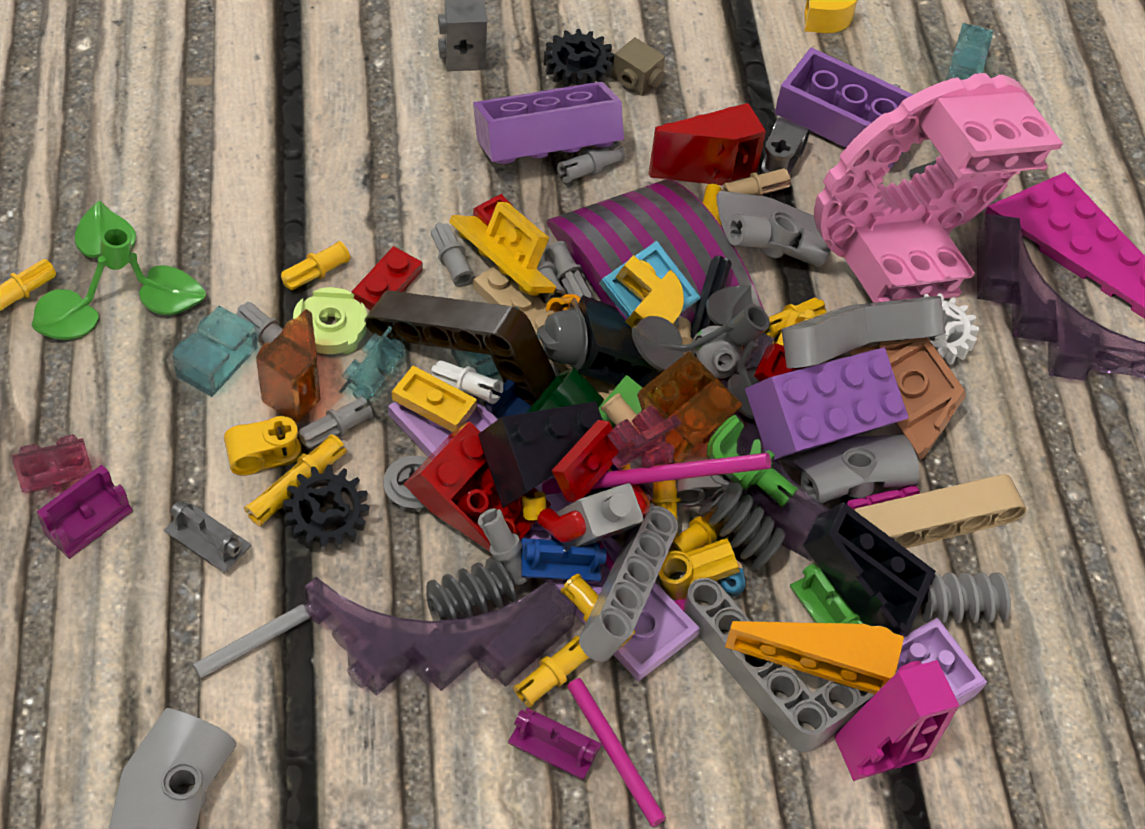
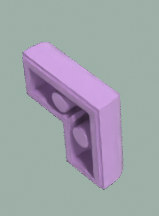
M938 618L908 633V636L904 637L896 673L903 665L913 661H921L924 664L938 660L960 706L975 697L986 685L987 681Z

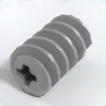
M935 572L921 604L924 623L931 622L933 612H937L938 619L941 623H945L948 613L952 612L955 622L961 623L964 612H968L971 623L978 622L980 612H983L986 622L992 623L995 613L999 612L1000 618L1004 623L1009 617L1011 607L1009 587L1006 579L999 572L991 573L989 577L984 572L976 573L974 577L968 572L960 573L958 577L953 572L945 573L943 577Z

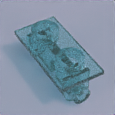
M390 326L381 337L376 333L372 335L362 348V351L367 355L361 363L354 359L342 374V377L347 381L338 392L342 394L347 387H350L354 390L353 396L356 399L361 396L365 399H371L374 396L376 390L386 378L375 368L378 367L388 375L404 356V345L399 340H390L386 337L392 330Z

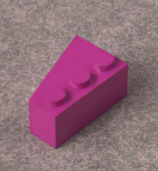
M938 660L924 664L921 661H913L903 665L834 736L853 781L930 758L960 706Z

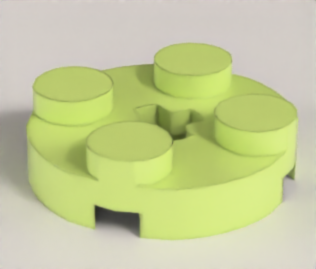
M336 287L320 288L313 291L312 297L307 298L304 302L302 298L297 303L293 313L294 331L300 340L301 347L306 351H314L321 354H350L358 348V343L366 334L367 327L364 320L367 316V311L362 302L360 304L355 300L354 294L348 290ZM329 316H333L337 323L327 325L321 321H327Z

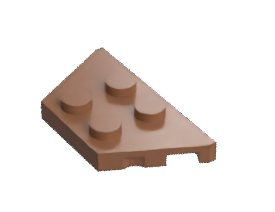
M928 337L905 339L902 341L879 342L880 345L856 348L848 351V355L853 356L885 347L909 417L895 424L901 433L909 439L920 460L923 459L966 397L963 386Z

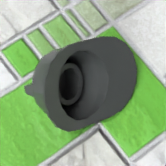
M573 298L568 310L554 312L547 316L544 325L538 328L537 336L543 344L548 359L553 362L568 364L572 368L575 367L576 370H579L585 363L588 337L585 318L579 310L576 298Z

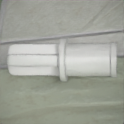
M440 360L431 368L434 377L468 395L481 398L491 404H495L500 399V396L493 394L488 389L500 393L503 392L501 380L478 374L473 367L462 368Z

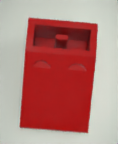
M749 103L657 126L654 132L648 174L652 178L717 184L721 186L724 183L748 178L751 173H757L766 130Z
M468 421L453 431L403 485L431 513L490 551L491 544L478 524V518L485 511L493 508L500 509L512 533L517 534L520 540L537 520H527L523 517L522 496L502 508L478 437L480 431ZM533 488L523 496L535 498L534 493L538 490ZM546 499V508H549L551 503Z

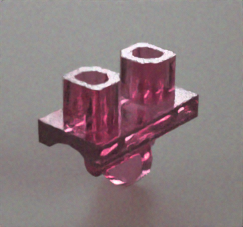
M652 405L638 413L631 422L628 419L623 420L607 435L619 450L618 454L611 461L618 470L641 456L643 457L641 464L644 468L674 464V447L672 444L665 442L666 434L678 428L682 424L675 414L664 420Z
M74 434L60 437L56 445L41 448L35 444L20 447L19 454L12 455L13 465L22 493L48 486H53L55 493L63 491L62 483L83 478L92 472L84 438L78 439Z

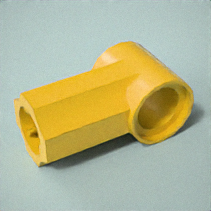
M725 538L687 553L680 551L668 552L658 576L665 593L672 599L682 600L686 599L689 586L694 580L709 578L717 581L737 574L740 570L730 542ZM681 571L686 573L680 579H669L671 574Z

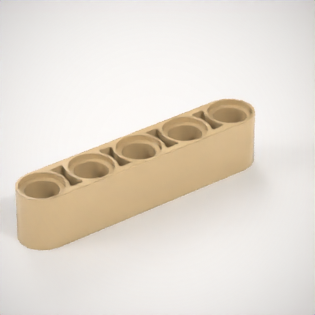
M1003 474L864 506L854 510L900 545L910 548L1012 523L1021 518L1026 513L1027 508L1011 477Z

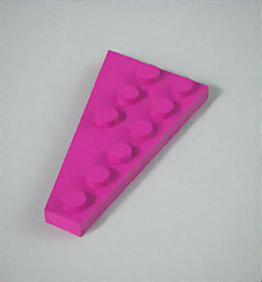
M1066 172L987 206L984 213L986 217L992 221H995L997 218L1011 227L1009 232L1019 238L1024 235L1039 245L1040 252L1082 279L1088 276L1102 285L1100 289L1102 292L1110 297L1116 294L1131 304L1130 307L1133 312L1145 319V255Z

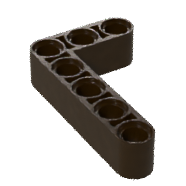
M385 291L364 320L366 327L372 334L385 340L490 355L503 382L505 383L509 379L515 382V395L531 406L541 397L544 390L556 377L530 319L524 312L512 306L398 291Z

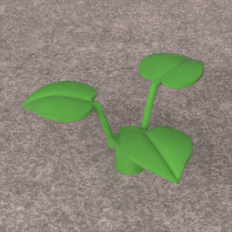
M98 201L82 217L75 232V245L77 249L87 257H98V265L86 297L82 300L79 294L66 289H56L46 293L35 306L32 327L36 332L44 336L60 340L80 338L91 332L95 328L99 316L98 312L88 305L93 300L105 266L113 270H119L130 263L137 280L144 284L139 291L140 301L147 309L157 314L173 315L188 310L202 302L206 297V292L191 276L171 266H154L149 270L147 277H145L138 265L137 254L131 252L136 242L134 228L125 219L112 212L104 203Z

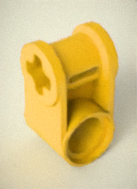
M276 416L268 420L236 425L228 429L224 433L223 439L232 473L245 476L257 473L258 471L295 463L302 453L301 444L297 439L298 428L295 421L289 417ZM277 427H281V435L278 434ZM286 447L287 450L286 456L283 455L282 448Z

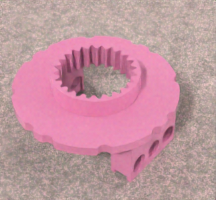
M978 73L964 80L956 77L923 89L903 100L895 110L882 114L867 126L840 154L839 163L828 171L823 180L825 188L817 195L815 202L814 221L816 229L829 249L846 260L873 303L921 298L924 294H928L931 297L937 296L938 293H941L944 299L959 297L962 293L959 288L960 284L964 279L972 278L975 272L949 237L950 232L955 227L969 222L991 204L1006 189L1009 179L1015 174H1020L1021 171L1040 169L1045 171L1048 165L1044 160L1050 151L1060 149L1063 145V142L1035 108L1034 99L1018 81L1005 75L999 74L996 77L990 78L987 73ZM923 140H931L942 155L936 158L935 165L926 166L923 174H914L910 181L903 179L898 186L894 183H890L887 187L884 184H880L884 180L883 176L890 170L888 165L897 162L902 152L910 151L911 144L914 142L920 144Z

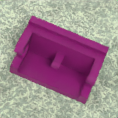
M102 464L36 511L44 535L68 559L133 512L124 488L121 484L115 487L109 471Z

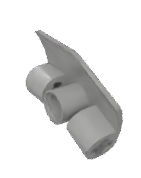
M719 191L717 194L719 217L725 235L731 245L759 248L764 254L773 258H780L783 254H786L818 268L826 262L831 250L816 229L814 215L765 196Z
M904 434L850 437L781 458V463L789 464L801 471V488L806 500L812 506H818L845 495L854 498L869 496L874 491L875 482H879L882 488L917 486L919 481L917 455L911 442Z
M166 708L122 771L109 829H196L200 809L206 801V789L235 749L236 741L227 732L211 723L190 714ZM183 784L194 785V788L186 794L179 795L174 793Z

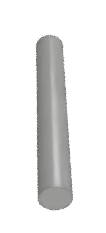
M303 604L297 606L192 664L196 674L200 679L306 621L310 618L309 613Z

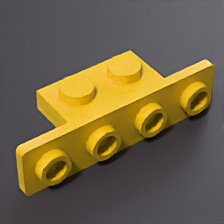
M497 202L488 226L476 216L451 215L449 223L459 231L458 234L479 248L478 252L481 255L490 258L499 266L498 270L501 273L510 276L516 281L521 291L533 296H537L539 293H554L556 285L537 270L549 237L508 202Z

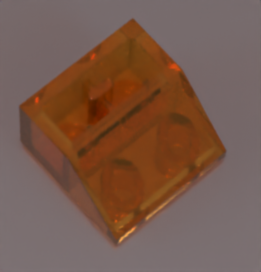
M307 309L296 319L289 320L282 332L271 343L263 345L256 356L262 402L283 416L291 418L296 424L321 400L312 312Z
M690 351L643 387L637 394L648 429L666 449L665 454L674 463H685L709 442L710 437L726 419L736 415L743 406Z

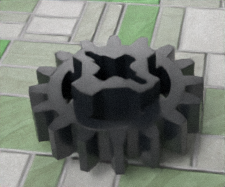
M577 29L576 33L571 35L569 31L565 30L562 38L554 35L553 43H546L543 65L546 66L547 75L553 74V82L565 81L564 87H569L571 84H576L577 86L595 83V81L605 83V77L612 75L614 53H611V44L604 45L603 36L596 39L593 38V31H589L585 35L582 34L580 29Z
M327 465L325 473L319 474L314 466L311 467L310 478L307 479L299 473L296 478L298 487L290 485L287 487V496L291 499L283 500V510L291 513L285 516L284 522L286 526L296 525L292 531V537L297 539L304 535L306 537V548H310L315 541L320 543L321 552L326 551L328 543H333L336 549L340 550L342 549L343 538L352 543L356 541L357 534L354 529L364 531L366 521L361 517L369 516L370 506L362 503L367 500L368 493L367 491H357L360 485L358 477L351 481L346 480L347 469L343 468L338 475L333 474L332 465ZM319 486H325V487H322V488H319V489H314V488L319 487ZM343 492L349 497L353 510L350 509V505L344 503L342 498ZM327 503L333 505V509L329 508L326 513L320 511V508H324ZM299 506L303 507L304 512L309 513V524L302 518ZM338 527V529H336V530L325 531V530L330 529V528Z

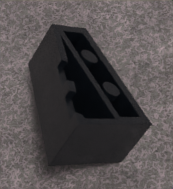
M596 401L504 416L478 434L502 508L554 475L552 469L597 420H602Z
M844 502L818 514L803 547L854 613L860 617L863 624L872 627L882 626L895 634L907 637L936 571Z

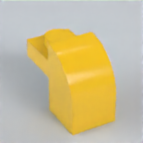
M806 0L804 31L836 33L846 29L853 20L858 0Z
M633 255L615 277L642 300L625 322L633 328L643 318L659 316L673 324L680 315L684 303L683 288L678 277L670 269L660 279L649 263L639 260Z

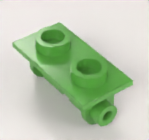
M815 563L803 570L804 578L790 584V588L815 623L863 624L860 617L854 613Z

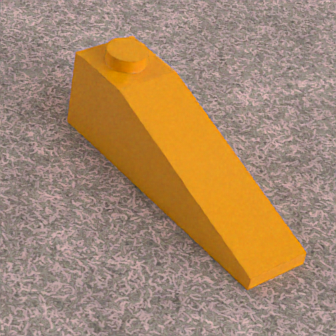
M732 621L725 648L875 695L896 674L904 636L895 634L882 626L872 627L866 624Z

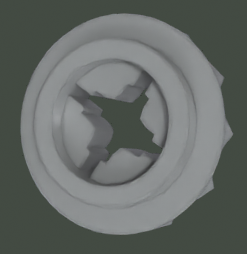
M406 456L393 462L385 472L383 479L384 491L388 496L389 502L398 504L402 511L405 508H413L419 513L425 507L403 484L427 460L426 457Z

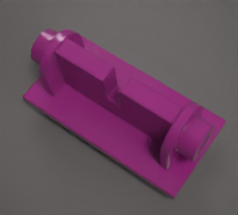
M530 708L519 712L514 723L516 728L508 740V744L581 780H584L602 746V743Z

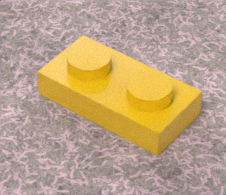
M414 365L392 390L393 401L451 432L464 425L477 408L476 398Z

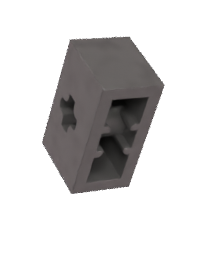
M444 0V14H438L439 34H444V38L438 39L439 58H445L447 72L486 70L487 17L484 0Z

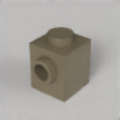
M634 37L614 54L612 78L622 83L626 88L643 96L651 88L658 87L665 75L663 71L665 56Z

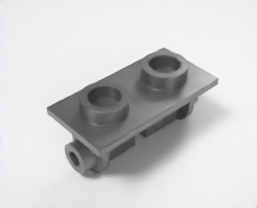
M178 501L172 506L170 514L173 516V521L164 529V532L223 573H226L252 546L251 543L189 502L182 503Z

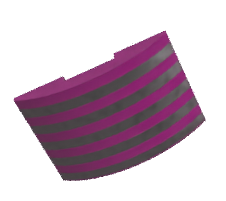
M665 179L547 220V225L557 241H564L566 243L567 249L575 263L581 265L584 274L601 301L614 306L625 320L627 318L614 304L599 282L626 263L633 255L636 256L656 241L699 296L701 295L711 260L716 255L731 260L732 265L725 288L751 286L753 304L758 305L764 310L742 259L734 245H731L721 225L692 192L676 181ZM698 301L683 311L678 317L686 318L692 324ZM678 318L675 320V321H676V328L679 327V320H678Z

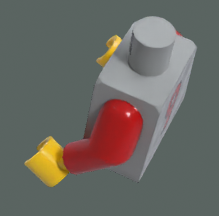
M622 463V470L631 469L629 463ZM630 483L611 487V489L579 499L558 512L551 508H546L544 492H535V498L522 496L523 517L527 520H537L541 527L561 542V545L564 546V552H568L572 546L584 547L631 531L644 521L643 516L648 514L650 510V503L646 494L638 484L631 485Z

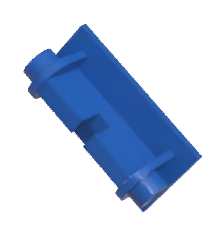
M521 539V578L569 580L572 576L579 573L585 581L601 582V564H605L607 553L605 548H600V543H593L584 547L572 546L568 552H564V546L558 540Z

